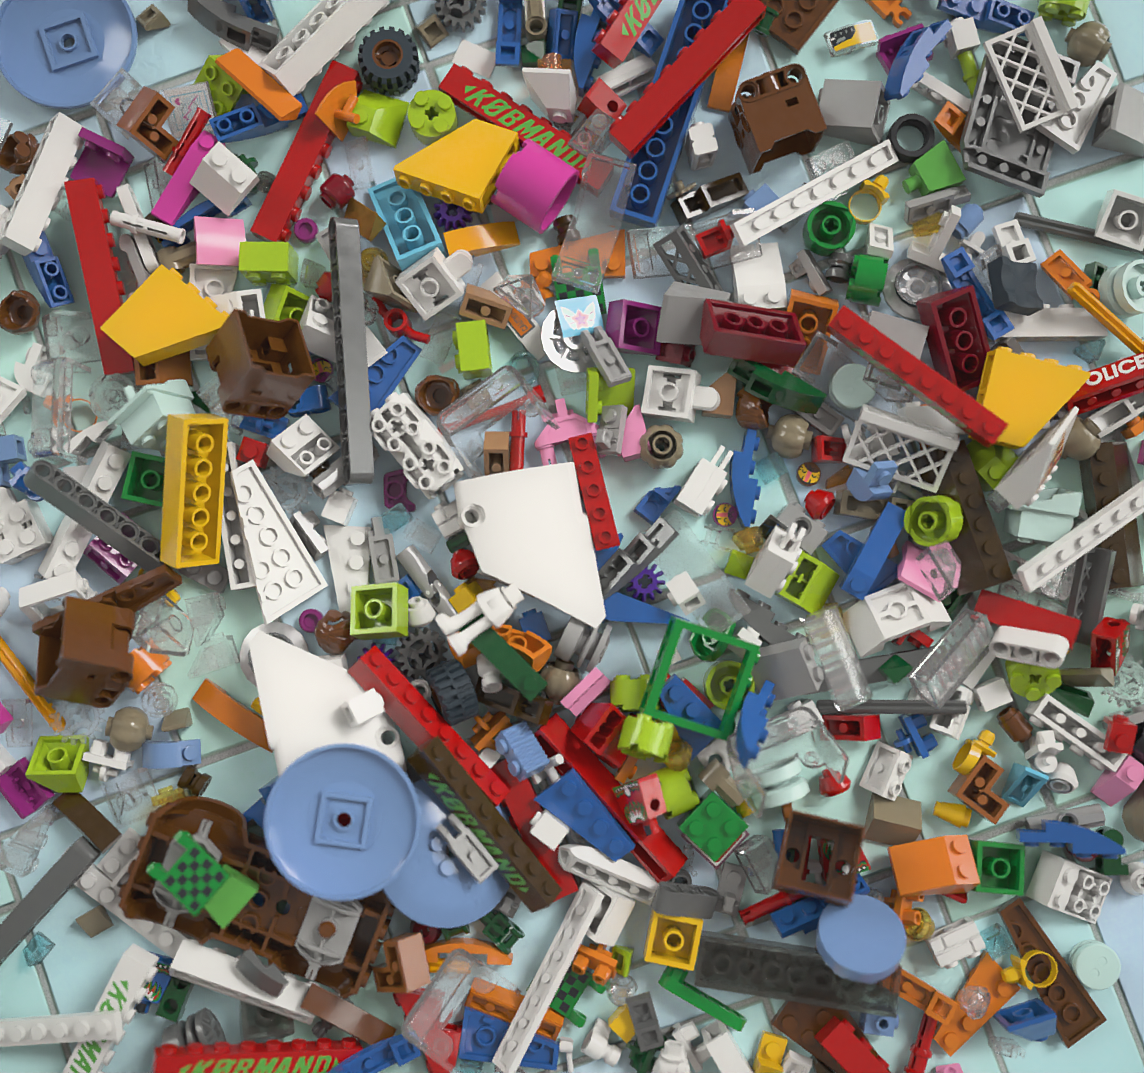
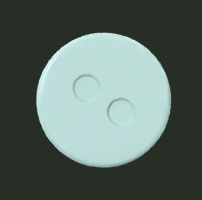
M852 363L839 368L831 375L828 382L830 399L836 406L844 410H856L861 408L863 404L867 405L873 399L876 392V380L873 373L861 364Z
M1093 939L1083 940L1076 944L1070 952L1069 967L1077 979L1086 987L1093 990H1104L1111 987L1119 978L1121 971L1119 957L1113 949L1104 943Z

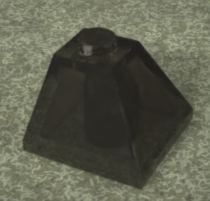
M239 1000L241 1042L250 1040L256 1043H266L268 1040H279L295 1033L294 1020L292 1018Z

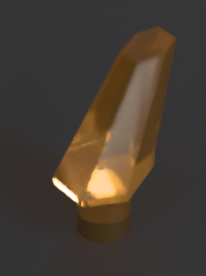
M849 465L844 466L826 480L825 488L829 489L845 484L853 469H850Z
M471 577L465 581L469 585L476 580L484 592L497 588L494 586L496 583L494 580Z

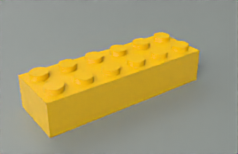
M212 413L168 414L160 561L174 568L220 563L228 418Z

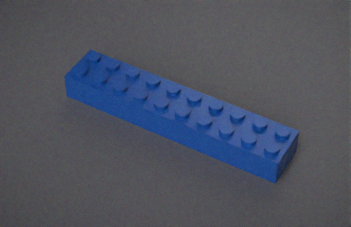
M728 0L679 1L652 81L654 84L660 78L661 71L668 64L672 66L677 60L676 57L681 49L685 46L689 47L694 42L693 39L698 31L702 28L706 29L711 24L710 20L719 10L723 11L728 6ZM706 80L631 159L627 156L609 209L610 217L653 231L656 230Z

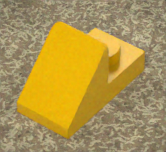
M762 1031L752 1066L753 1073H783L784 1070L781 1062L788 1042L786 1037Z

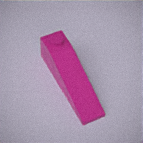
M204 129L190 146L151 211L153 216L173 226L200 192L189 182L202 159L218 142L216 136Z

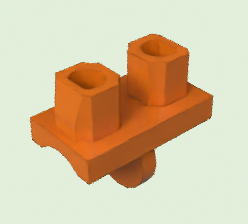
M489 711L483 717L478 714L474 717L477 723L471 728L475 734L470 740L478 751L484 750L487 747L496 751V741L493 737L498 732L513 726L510 718L502 711L494 716Z
M891 889L890 897H883L882 902L889 905L897 914L904 929H908L909 926L920 925L921 912L911 909L913 901L923 902L925 895L898 897L897 890Z
M590 943L589 947L580 944L573 959L572 971L579 975H584L587 967L595 970L592 979L604 986L609 978H615L618 961L612 958L613 953L606 950L607 945L599 943L596 946Z

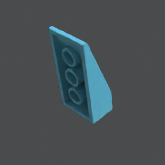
M396 177L367 189L377 214L386 223L384 231L401 271L407 269L436 247L439 248L445 258L448 257L420 192L402 188L397 184Z

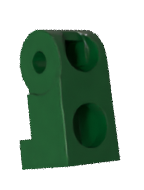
M1102 826L1096 830V832L1113 840L1120 846L1123 845V835L1118 830L1108 826ZM1098 854L1095 858L1096 872L1102 875H1129L1128 865L1121 862L1120 854H1118L1117 859L1102 858V854Z
M173 976L155 1015L175 1023L183 1017L194 983Z

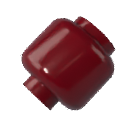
M333 173L320 186L321 194L319 197L331 210L334 208L342 210L349 203L351 197H355L353 189L355 184L346 174L341 176Z

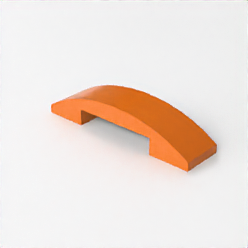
M749 34L716 68L707 108L730 112Z
M947 101L933 122L947 141L961 153L960 139L966 115L951 102Z
M206 678L192 699L220 722L272 753L273 750H271L268 742L264 719L226 694L227 691Z
M460 937L451 938L449 941L443 939L424 947L427 963H437L440 953L487 954V964L512 965L513 953L507 955L494 943L476 938Z
M899 966L888 977L875 982L878 986H883L923 1010L925 1014L947 1027L959 1006V1003Z

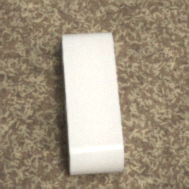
M1010 626L999 627L989 644V651L997 658L1048 668L1060 667L1069 649V642L1062 636Z

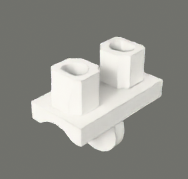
M1052 730L1039 731L1036 733V736L1029 738L1030 750L1024 753L1025 760H1031L1035 757L1034 764L1038 771L1048 774L1057 767L1055 755L1064 750L1063 743H1055Z
M96 739L93 741L90 751L84 752L82 760L102 765H94L92 770L99 773V781L106 782L110 776L117 778L119 770L112 769V767L121 770L133 768L135 761L130 760L131 752H121L115 749L114 756L109 755L107 751L110 742Z
M693 1021L682 1026L678 1022L672 1026L674 1029L672 1035L676 1041H681L685 1044L684 1051L687 1053V1059L695 1072L698 1073L703 1069L702 1063L707 1061L711 1054L704 1042L696 1047L692 1045L691 1041L699 1036V1031Z

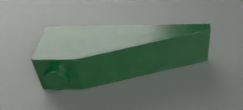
M480 615L461 627L459 631L462 632L482 617ZM492 627L487 628L471 641L530 702L548 684Z

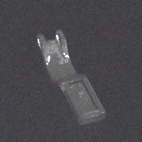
M480 263L477 266L472 265L471 270L462 276L461 279L466 285L469 283L478 286L484 265ZM463 295L437 312L428 334L431 335L429 344H424L420 357L441 366L444 365L453 343L452 331L456 330V323L461 322L464 316L459 315Z

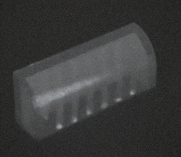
M836 603L801 617L800 621L814 650L817 663L823 671L824 680L835 708L842 712L869 700L873 696Z
M966 608L908 675V679L915 692L932 707L940 710L989 652V644L994 636V632L986 614Z

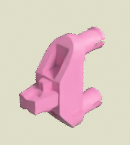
M564 398L555 400L557 413L552 414V419L534 443L535 449L540 451L543 466L549 465V460L551 465L557 464L554 447L558 444L569 442L568 438L592 432L594 443L596 440L599 425L594 422H587L586 418L574 413L573 409L567 410ZM598 454L599 459L606 457L605 455Z

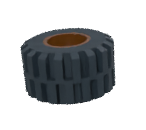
M383 26L379 27L378 32H375V30L370 31V37L365 36L362 39L363 44H360L358 48V61L366 84H370L373 91L378 89L379 94L385 95L386 92H389V96H395L394 92L399 91V94H403L404 88L410 90L413 87L411 81L416 83L418 80L417 74H420L417 46L415 42H412V37L409 34L405 36L404 31L401 29L395 31V28L389 26V30H385Z
M451 659L426 670V681L432 691L431 699L437 712L451 727L478 715L479 705L471 680L461 663L456 659Z

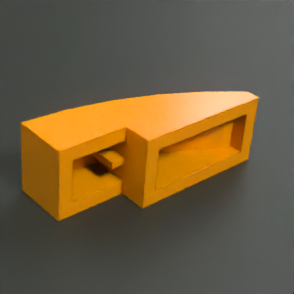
M514 221L475 225L443 233L449 256L455 251L463 249L477 257L520 245Z

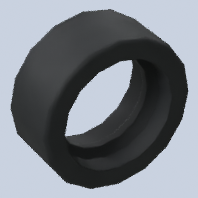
M906 114L899 117L893 123L886 140H890L900 162L914 163L932 148L935 141V130L931 122L924 116ZM912 126L922 133L924 143L919 150L908 151L899 145L897 133L902 127Z

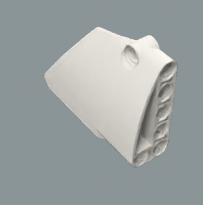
M574 462L539 466L454 482L453 486L458 510L457 522L468 536L481 572L509 585L515 583L519 590L593 628H597L606 617L589 520L587 514L583 512ZM466 512H471L475 516L474 524H470L465 520Z
M258 631L249 641V648L268 742L271 750L274 751L279 777L289 765L307 752L336 743H353L376 749L395 761L404 772H408L400 733L395 729L391 718L385 711L351 728L341 704L366 691L347 672L348 670L262 631ZM387 731H392L395 734V741L390 745H385L382 740L383 734Z

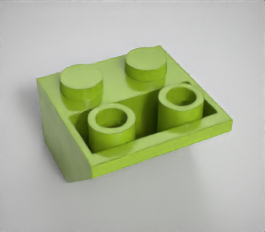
M802 551L797 560L798 565L792 575L787 574L784 587L780 592L775 591L774 594L817 618L840 575L825 563Z

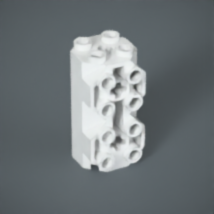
M394 392L386 398V404L381 409L376 408L371 411L372 435L384 450L389 451L402 466L403 474L416 489H420L428 499H434L438 496L435 493L437 490L446 491L464 475L462 471H467L469 467L408 393L398 395L397 392Z

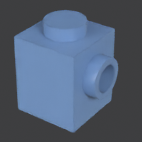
M765 183L757 191L753 189L743 198L745 202L741 209L743 211L742 214L746 217L779 199V197Z
M861 1001L859 1027L863 1033L894 1037V1029H897L899 1025V1016L894 1008L889 1004Z

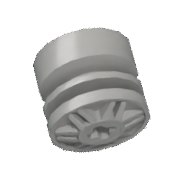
M571 616L553 656L568 662L573 654H577L579 656L576 667L580 668L584 659H587L589 662L585 671L590 673L603 658L610 642L612 626L607 624L601 634L597 632L600 624L597 628L592 627L590 629L586 623Z

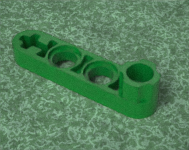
M672 966L665 968L658 981L663 988L739 1032L742 1031L747 1022V1019L742 1014L684 981L689 973L688 970Z

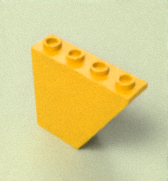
M473 119L395 165L393 171L397 184L402 188L412 189L421 192L425 196H432L441 199L445 203L455 204L468 211H476L483 214L492 195L497 190V187L494 185L511 155L513 153L516 154L520 150L518 133Z
M161 264L100 329L141 365L146 366L209 344L229 314L226 311L220 313L216 310L218 306L209 297L206 296L203 299L198 295L200 293L199 289L191 282L185 284L181 281L183 277L174 268L168 270Z
M997 347V349L987 352L976 401L1009 424L994 445L1010 449L1024 448L1090 378L1091 372L1083 371L1082 367L1078 365H1059V361L1054 359L1039 360L1035 358L1036 355L1031 353H1012V349L1007 347Z

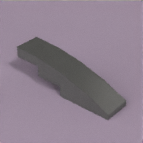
M659 517L645 534L639 532L624 550L619 548L598 571L603 600L613 595L642 572L679 535L664 518Z

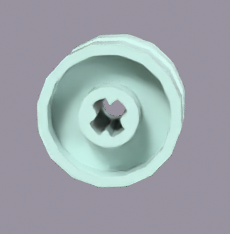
M1143 259L1109 268L1099 280V301L1118 319L1144 313Z
M788 757L772 761L747 773L750 785L754 788H761L754 795L759 808L765 809L780 806L809 793L810 789L807 780L804 777H796L803 770L798 757Z

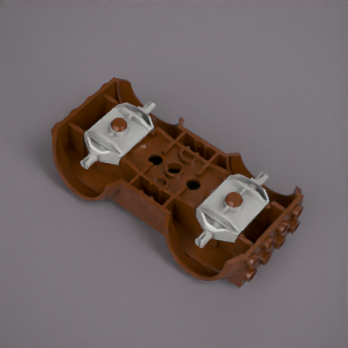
M188 796L171 803L168 802L149 814L145 824L148 827L145 836H141L136 847L139 853L137 858L132 860L127 871L130 874L128 882L122 885L118 897L121 898L118 907L121 908L125 918L146 920L175 929L193 937L201 945L214 938L246 951L251 948L255 954L268 958L269 966L274 963L282 972L295 974L323 984L338 992L340 997L344 999L353 994L357 995L360 987H366L373 970L372 967H374L373 965L382 946V942L378 940L383 941L391 919L387 918V916L392 917L396 908L389 901L383 889L362 898L342 901L319 898L299 889L276 866L269 852L266 838L249 832L248 824L243 814L233 806L220 800L201 796ZM180 830L188 831L195 841L221 866L224 864L257 882L260 886L256 893L264 895L265 904L256 905L251 898L223 929L205 907L197 916H193L146 869L151 863H160L168 872L187 850L174 839V836ZM286 900L290 904V911L287 914H280L276 910L278 901Z

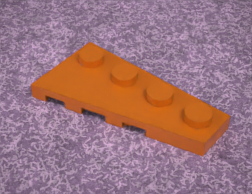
M625 229L531 252L530 278H536L544 270L553 275L550 256L559 255L562 271L590 267L588 250L594 248L599 253L602 278H625Z
M985 950L981 953V959L976 967L972 968L968 974L969 978L965 985L955 995V1001L959 1003V1006L948 1027L939 1022L934 1032L933 1039L950 1057L1021 989L1016 983L1010 984L1003 981L1001 975L1003 969Z

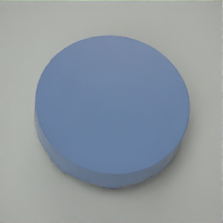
M854 894L852 903L848 908L831 903L826 906L818 923L816 945L819 954H821L824 961L837 975L866 984L875 983L888 977L897 969L905 951L906 933L901 920L888 905L867 895Z

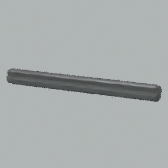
M1022 212L1016 213L1013 219L1018 220L1020 227L1144 255V248L1143 251H1138L1095 237V229Z
M817 700L816 704L819 713L828 714L967 713V702L965 700Z

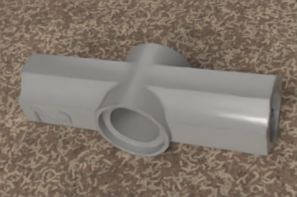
M373 444V461H376L380 456L378 449ZM342 456L333 462L329 469L314 478L310 483L312 490L322 499H325L342 485H347L343 479Z
M1097 803L1066 810L1056 809L1050 813L1025 817L1024 823L1026 829H1042L1041 819L1061 821L1064 816H1068V823L1089 829L1104 826L1106 819L1101 805Z

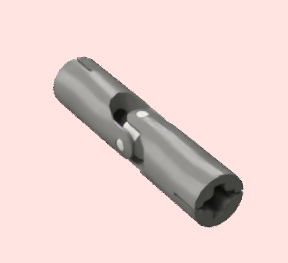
M414 544L401 551L396 558L418 588L421 589L437 614L443 613L449 617L457 615V611L448 600L452 596L439 581ZM439 593L440 599H438L435 596V594Z

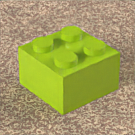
M239 242V271L252 285L266 286L267 283H276L291 286V283H298L299 255L289 242Z
M485 320L456 323V330L452 331V337L456 350H459V354L455 355L456 369H458V374L462 373L465 380L493 377L489 334Z
M398 582L351 586L350 635L360 640L408 637V588Z

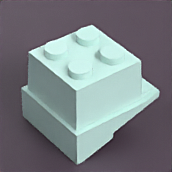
M184 379L167 380L165 384L145 385L137 394L132 386H127L123 391L128 402L107 422L109 425H121L131 445L166 452L168 414H196L191 403L194 396L187 381Z
M1063 488L1043 489L1038 494L1039 497L1030 506L1027 507L1024 504L1018 510L1005 498L995 500L994 504L1006 508L1003 532L1009 533L1010 538L1032 544L1034 539L1036 543L1050 546L1070 532L1074 516L1079 514L1083 493Z

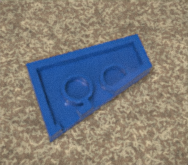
M840 529L821 544L845 574L863 543ZM886 558L866 596L884 589L898 577L897 563Z
M674 673L664 683L660 694L667 713L719 729L721 720ZM675 725L680 740L691 761L715 738Z

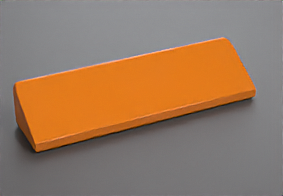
M235 48L215 60V63L279 121L297 119L302 104L241 49Z
M475 977L464 1006L512 1023L525 996ZM549 1006L536 1034L556 1041L563 1026L565 1016Z

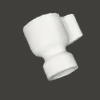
M481 653L477 656L476 662L478 674L483 678L482 690L486 693L498 692L502 689L501 680L506 679V677Z
M598 1017L593 1028L584 1039L581 1052L594 1060L603 1058L606 1064L614 1067L620 1058L622 1049L615 1044H608L611 1028L607 1022Z

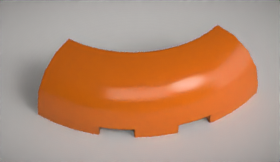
M503 624L498 629L492 625V628L537 672L541 670L551 656L552 646L540 636L528 630L525 633L512 629L511 625ZM448 640L453 657L461 663L464 669L477 664L476 658L481 652L471 642L468 644L467 651L459 656Z

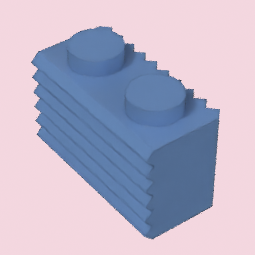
M526 721L501 731L495 738L497 751L499 754L504 755L508 762L510 773L516 776L519 782L543 771L550 763Z

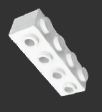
M1045 694L1037 701H1031L1024 710V713L1030 716L1029 721L1039 728L1044 726L1048 730H1052L1055 740L1061 743L1064 740L1070 744L1069 749L1080 757L1085 755L1091 759L1089 764L1100 771L1107 769L1116 772L1127 754L1110 752L1103 749L1106 735L1048 694Z

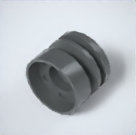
M203 1008L196 1012V1014L188 1016L186 1021L181 1020L165 1028L162 1033V1044L172 1043L177 1046H188V1044L199 1042L203 1045H214L220 1041L226 1042L220 1022L213 1012L207 1008Z

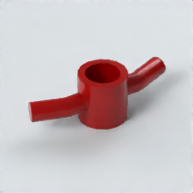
M375 297L371 298V302L377 312L384 318L385 327L394 337L400 338L403 335L412 340L429 344L431 335L412 329L411 320L403 310L399 308L388 310L382 301ZM396 320H403L402 325H400L397 328H393V324Z

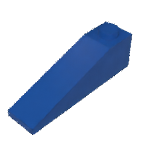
M887 502L841 581L839 587L842 590L863 601L904 526L905 510Z
M618 592L603 600L606 617L601 623H605L607 619L620 622L668 624L671 615L690 621Z

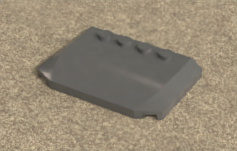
M1016 37L1014 43L1026 48L1028 41ZM999 43L992 46L995 54L1004 57L1008 47ZM1011 49L1007 59L1020 64L1024 53ZM985 53L960 139L964 170L1040 198L1044 196L1050 172H1047L1055 142L1035 129L1036 127L1022 133L1019 132L988 56ZM1057 53L1069 82L1073 86L1076 82L1081 62ZM1027 55L1023 65L1036 70L1038 63L1036 58ZM1005 64L1002 71L1005 77L1013 79L1017 69ZM1020 71L1017 81L1029 86L1033 75ZM1037 77L1033 88L1045 92L1047 84L1045 80ZM1014 86L1012 95L1014 99L1023 102L1027 91ZM1030 93L1026 103L1039 108L1042 97ZM1046 99L1042 110L1050 113L1056 105L1054 102ZM1026 109L1023 110L1021 116L1025 125L1033 122L1036 113Z

